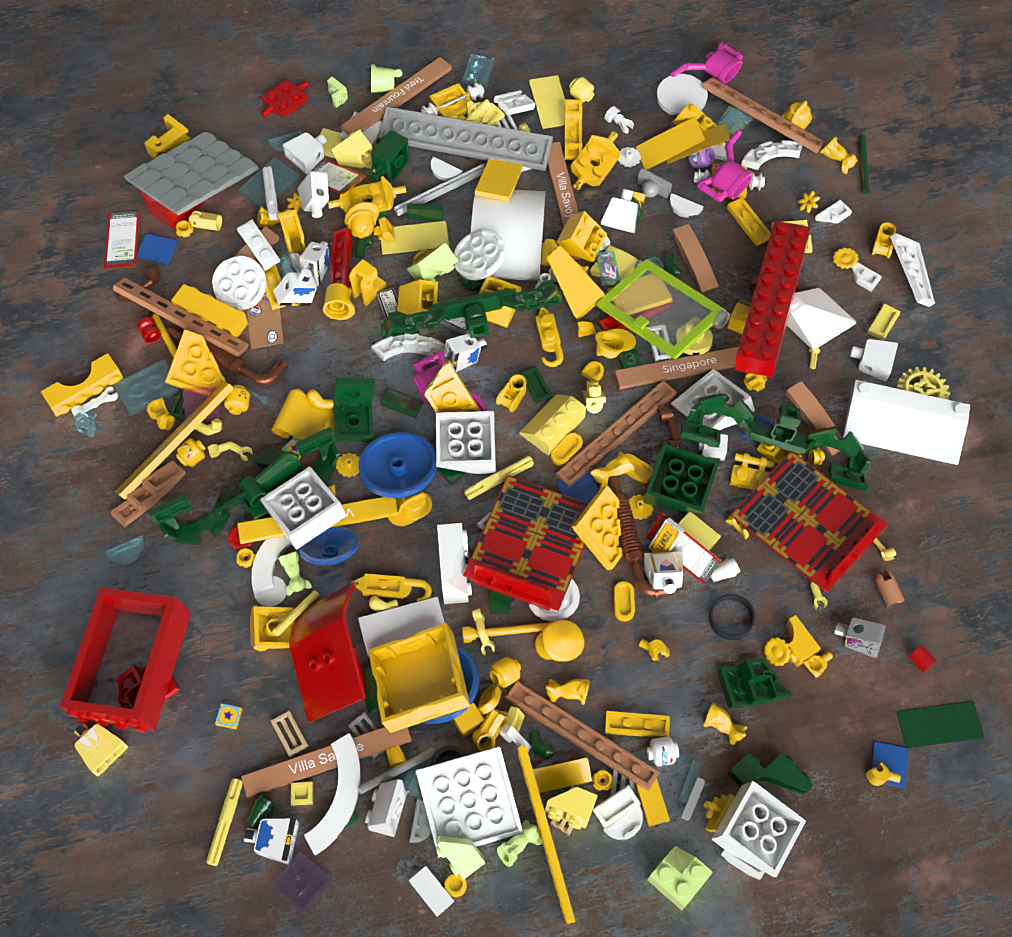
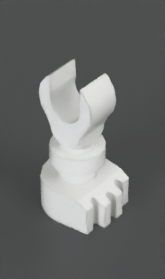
M615 106L611 107L605 114V120L607 122L614 120L616 124L619 123L624 133L629 132L626 126L633 129L634 123L629 119L623 118L624 116L619 114L620 110Z

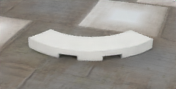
M782 140L781 143H772L771 141L760 144L758 148L751 149L744 156L741 166L758 170L761 164L771 158L780 156L799 158L803 145L796 141Z
M404 333V335L384 338L372 345L371 348L385 361L400 353H418L427 357L438 351L444 353L445 344L432 337L428 338L419 334L411 335Z
M286 536L266 539L256 554L251 575L254 594L274 588L273 571L275 562L279 555L292 545Z

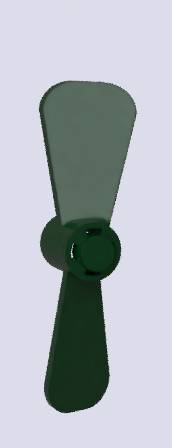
M291 451L284 452L258 476L243 477L238 485V489L242 494L203 518L204 522L244 497L252 507L261 505L260 499L267 495L266 491L284 484L302 472V465L298 457Z

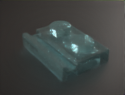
M471 54L463 76V84L474 86V83L477 82L486 88L494 65V58L487 59L485 56Z

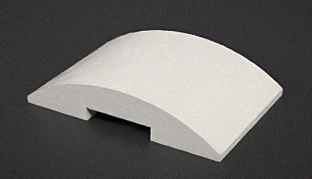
M514 190L509 202L474 196L470 235L482 230H491L502 238L506 247L504 261L498 270L490 275L491 277L539 281L546 191Z

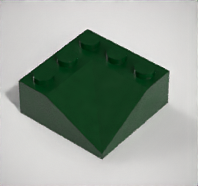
M663 443L645 494L644 503L666 510L702 514L720 461Z

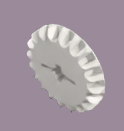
M571 579L559 611L553 609L548 611L532 604L529 605L530 610L534 612L535 616L550 622L567 619L578 607L579 589Z

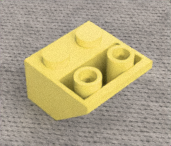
M360 130L352 132L347 139L336 143L331 149L339 165L364 168L372 162L371 151L373 148Z
M578 787L549 799L545 813L548 814L550 819L555 821L562 819L569 822L568 825L575 829L586 828L598 795Z

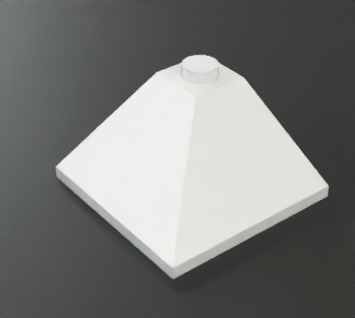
M820 288L795 293L787 326L813 351L856 324V321Z
M714 369L671 403L673 407L688 417L692 407L699 398L725 393L726 398L724 402L727 405H733L737 402L738 398H741L752 412L755 411L751 396ZM717 413L704 415L702 425L718 430L737 424L733 418Z

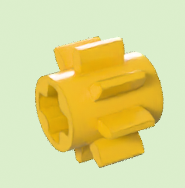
M746 373V378L743 380L749 390L756 389L759 392L765 388L766 376Z

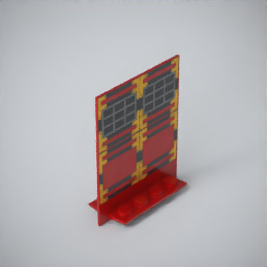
M792 451L730 515L826 593L852 564L859 559L861 554L866 549H869L870 544L888 525L882 518L878 517Z
M507 475L463 577L474 580V583L524 601L528 605L532 604L548 611L550 609L559 611L585 547V543L573 530L572 525L588 506V503Z

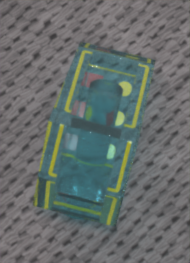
M728 106L718 125L727 123L729 134H734L736 130H742L749 124L753 117L738 108Z

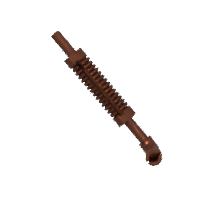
M171 326L167 330V333L181 340L182 332ZM206 341V345L218 367L236 377L242 374L260 386H268L277 382L279 377L289 367L285 361L279 359L269 372L267 371L265 375H258L245 368L244 361Z
M611 476L614 494L619 499L617 518L620 520L621 526L620 537L626 562L628 565H633L637 589L643 595L654 597V599L660 596L675 595L676 591L668 594L664 589L652 588L651 584L644 580L640 564L644 561V556L641 551V544H639L640 541L635 521L633 520L634 517H632V510H630L628 494L622 493L618 476Z

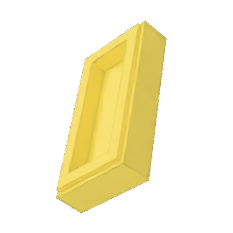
M884 303L867 333L884 341L901 311Z

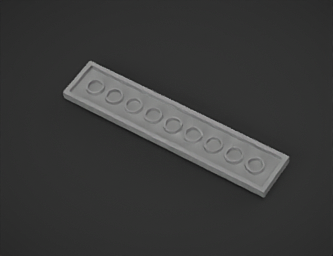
M386 107L378 136L379 141H381V138L389 130H392L408 138V145L411 147L482 160L495 159L523 164V167L546 171L553 142V136Z

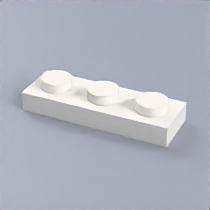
M253 220L237 228L238 233L265 271L280 262L279 257Z

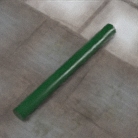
M860 135L862 193L868 194L870 191L866 136Z

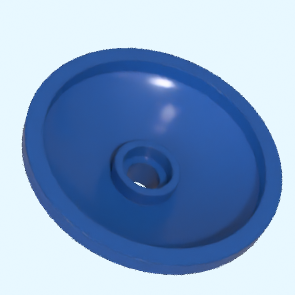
M331 527L301 546L299 554L305 561L315 565L328 566L338 564L347 560L356 552L359 547L358 535L347 527Z

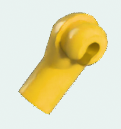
M314 389L308 391L307 399L314 408L333 409V400L323 399Z

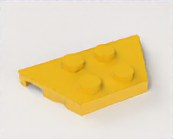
M446 361L424 390V395L435 412H481L450 361Z

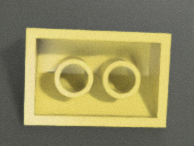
M556 394L519 434L549 456L553 448L585 418L586 406L572 396Z

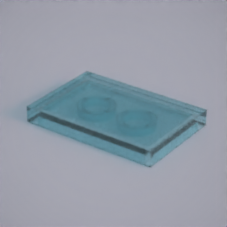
M274 157L264 167L270 166L272 168L276 198L278 200L300 180V175ZM261 169L238 190L242 196L259 208L263 206L267 210L263 171Z
M165 359L113 384L130 416L147 408L151 401L161 397L165 399L179 392V387L165 383L170 370Z

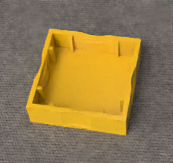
M447 623L420 631L405 639L394 640L368 649L372 673L377 683V700L381 721L390 733L470 706L454 634Z

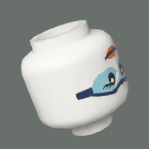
M669 736L652 739L650 747L646 748L648 760H652L657 767L674 764L676 758H679L677 742L673 741Z

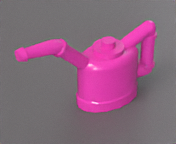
M720 42L715 52L712 51L705 56V63H684L676 70H673L671 76L676 77L685 70H704L720 82L726 84L741 69L743 55L741 52H737L729 47L726 43Z
M739 129L735 131L724 147L727 162L721 163L719 166L716 165L712 176L697 183V187L701 192H705L718 202H722L727 196L732 200L737 198L748 186L754 175L753 172L734 161L733 144L742 134V131ZM712 184L716 189L721 191V193L716 192L708 185Z
M442 351L434 352L432 355L420 361L418 360L413 365L417 374L413 375L414 383L429 407L432 406L424 395V390L445 364ZM438 361V365L424 371L423 367ZM470 392L478 407L482 411H489L480 396L475 394V392Z

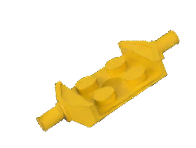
M612 131L608 138L591 136L586 146L571 164L572 173L578 177V180L573 185L574 188L577 187V190H580L581 186L585 183L593 187L600 186L621 155L613 143L618 136L617 133ZM590 161L597 162L598 166H593Z
M381 176V181L352 187L344 195L340 194L339 200L328 201L329 209L340 206L347 214L349 209L357 203H362L365 199H372L370 203L376 204L379 212L391 210L396 194L406 193L405 185L394 188L384 176Z

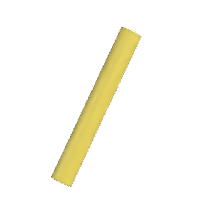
M313 590L273 629V633L279 636L319 597V593Z

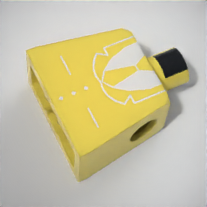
M83 723L75 729V734L80 739L74 746L90 771L97 777L128 748L120 738L99 724H95L90 729Z

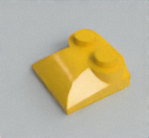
M253 606L250 616L252 647L258 651L290 648V634L294 621L279 636L273 633V629L294 610V607Z

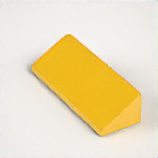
M588 758L533 769L539 793L592 782Z

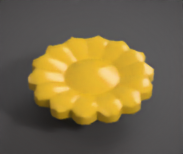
M844 247L834 253L833 262L842 269H849L857 264L859 258L855 250Z
M351 453L343 454L336 463L338 473L342 474L343 477L356 476V474L360 473V457Z
M638 494L629 499L630 510H632L634 519H647L652 514V505L644 503L645 495L641 496Z
M779 637L771 638V640L767 641V645L764 646V654L770 664L782 666L791 657V649L784 639Z

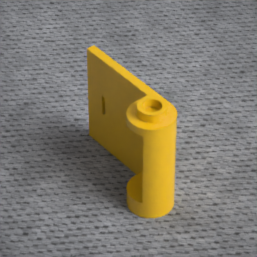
M300 389L290 390L271 430L282 438H289L291 435L299 440L330 426L334 431L333 409H316L308 401L307 394Z

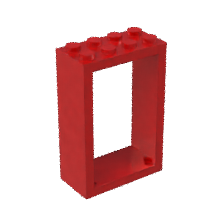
M100 588L60 708L67 712L66 715L76 718L75 721L88 724L91 721L102 727H107L110 724L121 730H127V727H130L140 733H146L147 730L155 731L191 612L176 597ZM118 611L162 617L133 709L88 703Z

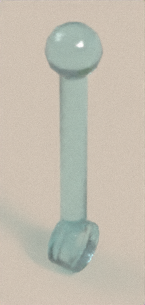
M237 381L235 384L244 386L241 381ZM244 386L250 394L260 399L262 404L265 405L268 403V398L266 396L262 397L256 392L249 389L248 387Z

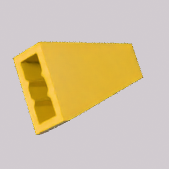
M560 245L558 248L554 247L548 253L547 259L576 320L579 321L597 305L596 303L605 294Z

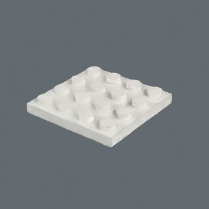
M500 746L416 770L435 847L438 846L436 838L439 835L471 839L475 846H480L523 833Z

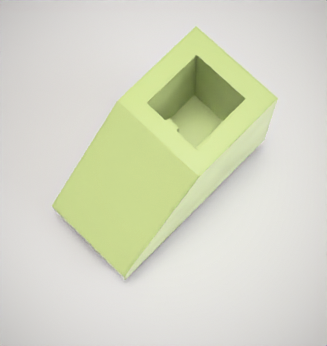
M441 835L436 838L437 851L443 858L447 857L451 862L449 866L456 876L460 874L465 879L485 864L484 856L471 839Z

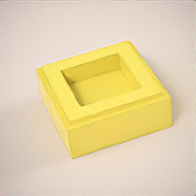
M313 781L291 783V806L313 805Z

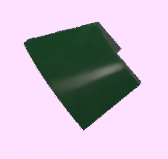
M764 658L745 659L739 666L720 667L717 670L729 709L767 704L792 696V692L790 690L786 691L778 681L780 679L779 676L771 670L770 665Z

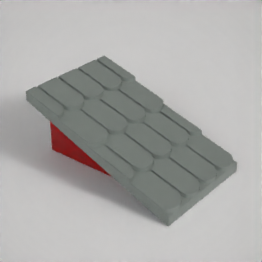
M203 132L190 141L183 142L168 153L161 154L147 164L140 165L124 175L128 182L139 188L150 214L176 231L177 223L183 220L186 221L208 198L252 174L259 168L252 160L245 158L238 151L215 138L211 133Z

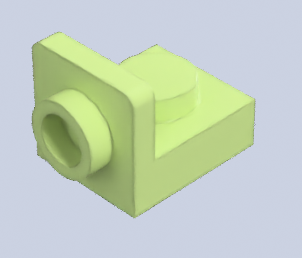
M331 77L327 80L328 91L332 95L334 107L337 108L346 102L348 95L346 87Z

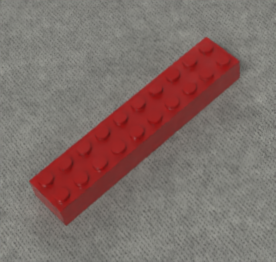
M774 221L737 351L736 371L773 378L803 265L811 227Z

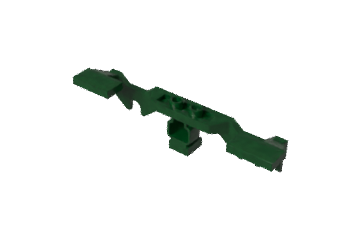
M553 280L543 281L536 289L521 292L504 289L433 304L427 311L408 315L398 311L388 313L389 317L383 323H380L383 339L390 336L404 335V333L411 335L420 333L419 324L425 325L429 332L443 319L451 320L464 317L465 327L469 330L470 338L489 335L486 312L500 310L504 306L526 312V310L530 311L562 304L561 287L553 283Z
M725 393L713 394L699 398L692 407L687 420L684 419L681 424V437L717 448L721 443V430L702 425L704 415L711 413L733 418L748 439L802 455L812 448L820 446L841 450L848 458V466L845 468L831 463L828 467L829 479L832 482L865 492L869 487L868 475L865 471L870 465L871 460L853 432L849 431L844 438H837L835 436L837 427L833 426L811 430L807 436L796 434L797 427L801 422L799 408L781 404L779 415L774 418L770 426L753 421L754 413L741 398H738L735 404L727 405L724 402L726 398Z
M331 426L295 443L301 457L319 450L321 457L312 469L325 485L334 473L336 463L340 457L333 443L336 441ZM238 485L232 490L221 494L211 512L241 495L242 493L238 489ZM186 494L148 511L154 524H159L165 538L172 539L176 543L199 546L202 545L200 540L201 533L210 531L214 538L218 537L230 518L227 510L244 503L247 511L252 514L254 520L272 517L263 503L252 507L244 497L206 522L201 519L191 525L177 523L174 516L192 508Z

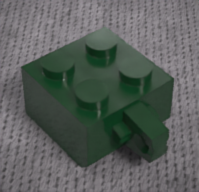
M389 130L381 138L378 146L374 147L371 151L372 167L368 172L370 179L378 182L381 176H384L389 183L395 181L410 161L408 138L392 130Z

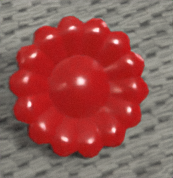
M238 525L231 528V531L228 532L227 540L234 549L241 550L252 545V542L240 543Z

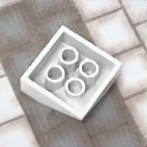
M494 411L436 413L437 467L474 474L496 473Z
M311 467L300 472L260 499L296 550L346 517L341 503Z
M462 523L437 525L444 604L468 602V595H472L471 583H467L466 577H463L468 565L465 564V558L468 557L467 531L462 530Z
M751 781L742 785L712 840L730 854L773 877H777L806 821L757 783Z

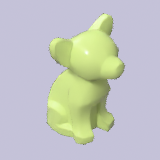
M292 552L278 558L290 577L289 585L286 587V594L288 596L293 592H300L304 588H312L311 583L300 576L297 552Z
M528 820L522 823V834L512 837L507 843L503 842L497 848V853L506 866L511 867L518 859L517 855L524 850L528 842L536 845L542 844L538 827L530 824Z

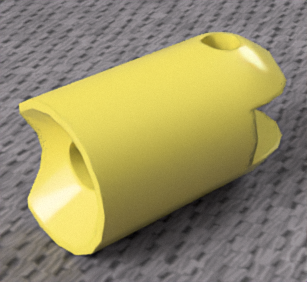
M194 211L189 217V223L195 228L219 231L222 225V216Z

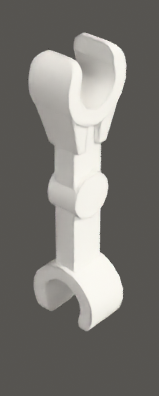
M110 386L99 397L93 398L83 406L77 405L71 411L76 419H80L85 415V412L98 407L101 403L116 400L118 393L109 395L115 391Z

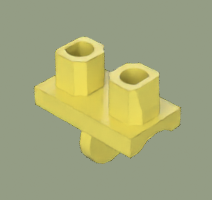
M597 380L586 381L587 391H582L586 408L591 413H598L601 411L603 403H606V397Z

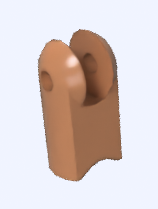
M884 571V578L880 573L876 574L875 583L887 608L891 604L905 601L894 575L890 571Z

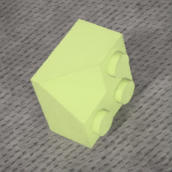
M444 243L431 250L407 268L415 281H435L434 277L438 274L442 276L455 268L454 264L458 260L447 244Z
M675 846L650 875L648 881L679 909L683 910L713 872L695 856Z

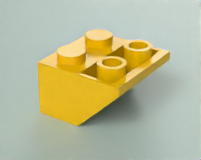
M586 211L570 215L557 243L570 255L593 262L607 233Z
M488 276L479 294L504 289L521 292V287ZM504 306L500 310L486 312L487 321L507 328L516 310Z
M417 280L399 286L397 311L407 315L427 311L433 304L437 303L438 282Z

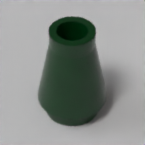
M260 794L258 799L255 798L245 823L257 829L260 821L265 819L274 810L273 806L275 803Z

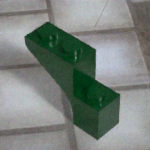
M748 753L728 772V776L739 788L751 781H765L804 795L813 787L810 777L804 772L801 773L796 767L795 761L790 756H785L784 753L778 756L765 769L762 767V762L756 756Z

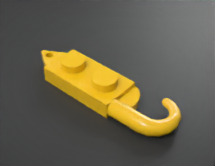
M365 574L364 577L352 581L358 583L355 588L365 596L403 599L410 594L412 587H422L426 593L424 597L417 599V602L429 599L432 593L430 584L422 579Z

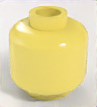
M584 77L575 78L569 85L570 95L576 100H582V103L585 101L589 102L594 96V85Z

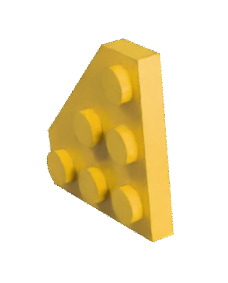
M184 330L165 383L209 397L226 380L222 376L212 353H210L204 337Z
M608 485L601 487L572 525V528L605 569L612 570L622 557V548L619 547L621 526L620 520L617 518L619 499Z

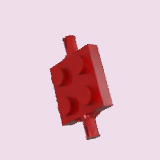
M285 79L262 95L261 100L268 107L261 111V115L266 118L269 114L275 113L284 118L309 100L308 95L303 92L304 89L309 87L307 81L304 80L297 86Z

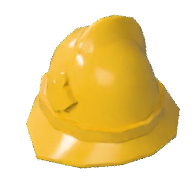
M362 202L349 209L345 216V225L351 229L353 236L366 238L373 232L379 217V210L376 204Z

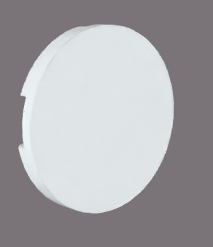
M678 74L676 77L669 76L659 84L657 102L665 112L674 116L679 115L690 101L702 111L706 105L708 93L707 90L702 88L703 83L696 77Z
M482 230L472 235L468 234L459 242L454 251V256L458 260L455 263L456 270L461 276L469 280H480L492 275L504 261L506 255L505 243L496 232L491 230Z
M237 256L224 260L217 267L213 275L212 284L218 301H224L234 309L247 310L255 306L264 296L267 279L263 268L255 260L246 256Z

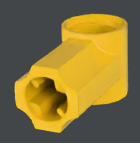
M496 708L487 714L480 728L473 732L472 740L480 751L495 747V739L508 719L507 715ZM483 737H488L486 742L480 743Z

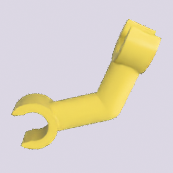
M231 441L207 447L211 458L217 457L221 452L229 449L240 454L241 459L244 461H248L247 456L243 455L245 452L253 454L250 447H241Z
M811 581L810 587L814 596L813 607L817 610V601H822L824 607H826L827 599L822 596L819 586Z
M480 608L472 611L482 643L481 651L486 655L485 646H491L494 652L495 644L489 640L486 633L484 614H481Z

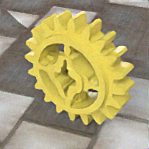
M918 367L914 371L909 369L907 373H903L901 378H899L896 389L949 400L948 397L950 395V392L947 391L949 385H943L946 379L940 380V373L933 375L934 370L931 369L930 372H927L926 367L922 371Z

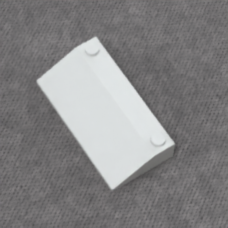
M855 380L850 391L843 438L851 431L861 444L957 465L967 429L970 404Z

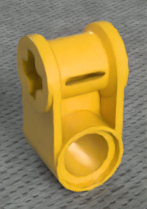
M885 222L881 224L873 244L872 255L876 253L890 258L894 246L890 237L896 232V228L892 223Z
M522 375L512 376L504 389L499 393L496 404L507 407L513 413L526 394L525 377ZM515 385H521L522 387L516 388V387H514V386H515Z

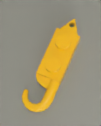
M542 307L538 316H535L543 350L555 352L556 354L555 361H547L545 357H542V361L549 367H555L563 361L561 341L554 314L549 313Z

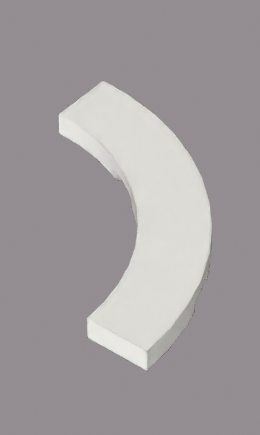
M350 733L331 744L338 764V786L333 803L320 823L304 835L315 856L326 849L338 837L349 822L358 800L359 791L357 786L361 783L360 762L356 745Z

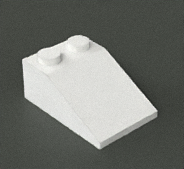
M397 779L380 783L379 789L374 790L372 802L375 803L373 809L368 811L365 823H368L370 831L392 837L395 836L407 796L402 780Z

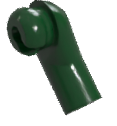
M372 237L361 238L357 241L356 258H364L365 248L373 246Z
M667 253L664 261V270L675 277L680 276L682 270L673 262L674 254Z
M462 276L461 284L465 288L476 291L481 289L486 278L475 281Z
M539 731L529 732L532 751L543 758L552 757L555 753L554 747L541 741Z

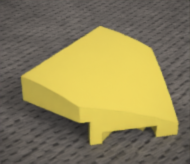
M489 100L473 103V101L467 102L468 115L466 121L495 126L505 117L504 113L493 103H490Z

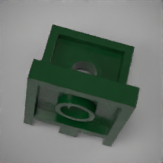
M336 378L333 395L334 434L336 441H373L372 400L375 378ZM354 419L358 421V424L352 426L348 421Z

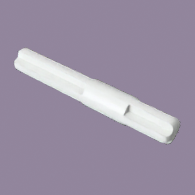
M268 166L262 169L269 219L277 220L279 216L272 168Z

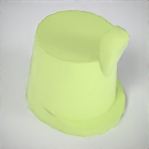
M371 64V93L390 92L393 90L394 77H401L402 70L376 67L375 64Z

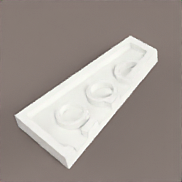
M895 233L890 238L915 299L918 303L930 307L935 302L920 244Z

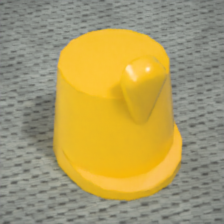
M339 283L331 284L326 288L323 312L327 317L346 320L354 315L355 308L350 301L352 288L349 287L348 289L347 286Z

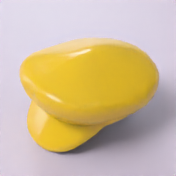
M553 621L548 623L537 636L535 641L536 651L540 657L547 660L559 662L574 660L583 651V633L571 621Z

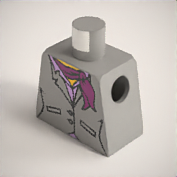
M852 618L850 626L838 622L834 634L846 637V647L877 658L886 625Z

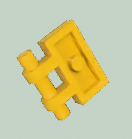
M736 453L734 461L742 462L741 466H733L729 485L754 490L770 474V472L765 471V467L773 469L774 461L767 460L765 457H752L747 453H744V455ZM748 464L757 465L759 468L758 470L748 468Z

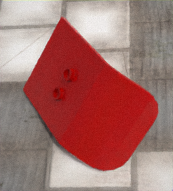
M355 582L312 603L296 618L292 626L289 647L308 722L315 721L366 698L364 692L366 684L357 649L352 646L346 623L347 605L356 587Z

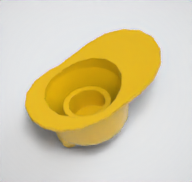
M807 101L794 102L781 116L802 129H805L812 120V114Z
M623 329L601 331L595 335L597 356L612 359L621 352L634 348L636 345L635 337Z
M422 491L411 496L396 498L398 515L388 517V519L397 526L409 525L430 513L432 509L431 498Z

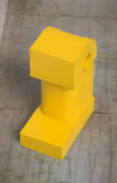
M169 114L163 118L168 131L159 138L153 135L144 143L148 154L154 159L160 156L159 153L164 152L166 154L183 142L191 140L186 135L189 132L188 129Z
M296 209L278 214L288 253L304 252L306 245Z
M363 259L350 273L352 295L356 299L362 293L365 306L377 297L376 292L383 291L387 287L386 282L378 277L377 269Z

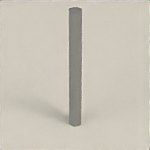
M432 747L357 786L359 793L363 794L380 785V783H384L431 758L436 752L435 749Z

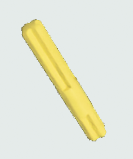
M527 456L465 489L464 494L468 500H471L504 482L507 475L513 477L532 467L534 462L530 456Z
M233 778L231 780L206 860L207 864L217 866L243 785V781Z

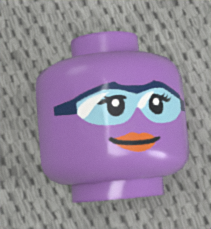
M709 147L688 156L689 163L696 169L709 167L715 160V152Z

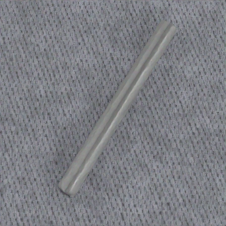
M480 164L394 206L396 215L400 216L406 213L407 204H424L481 176L485 165Z

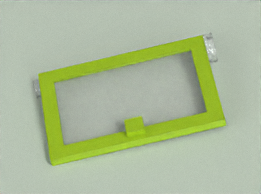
M648 259L644 261L638 260L634 270L596 303L598 308L674 360L711 326L714 325L721 329L730 318V313Z

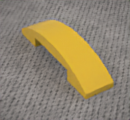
M565 99V160H575L582 151V100Z

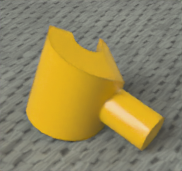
M642 639L639 646L649 651L653 661L659 660L658 653L660 652L665 658L670 656L669 648L661 640L648 642Z
M827 651L822 656H812L804 661L803 664L817 678L827 668V662L833 656Z
M882 762L877 767L870 769L866 773V777L871 784L879 786L887 780L899 783L901 774L890 772Z

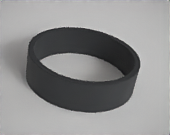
M726 594L719 597L713 603L709 613L711 628L718 636L727 640H739L747 636L756 618L752 604L746 598L737 594ZM726 600L740 602L748 609L751 615V626L740 634H729L722 631L713 619L714 607Z

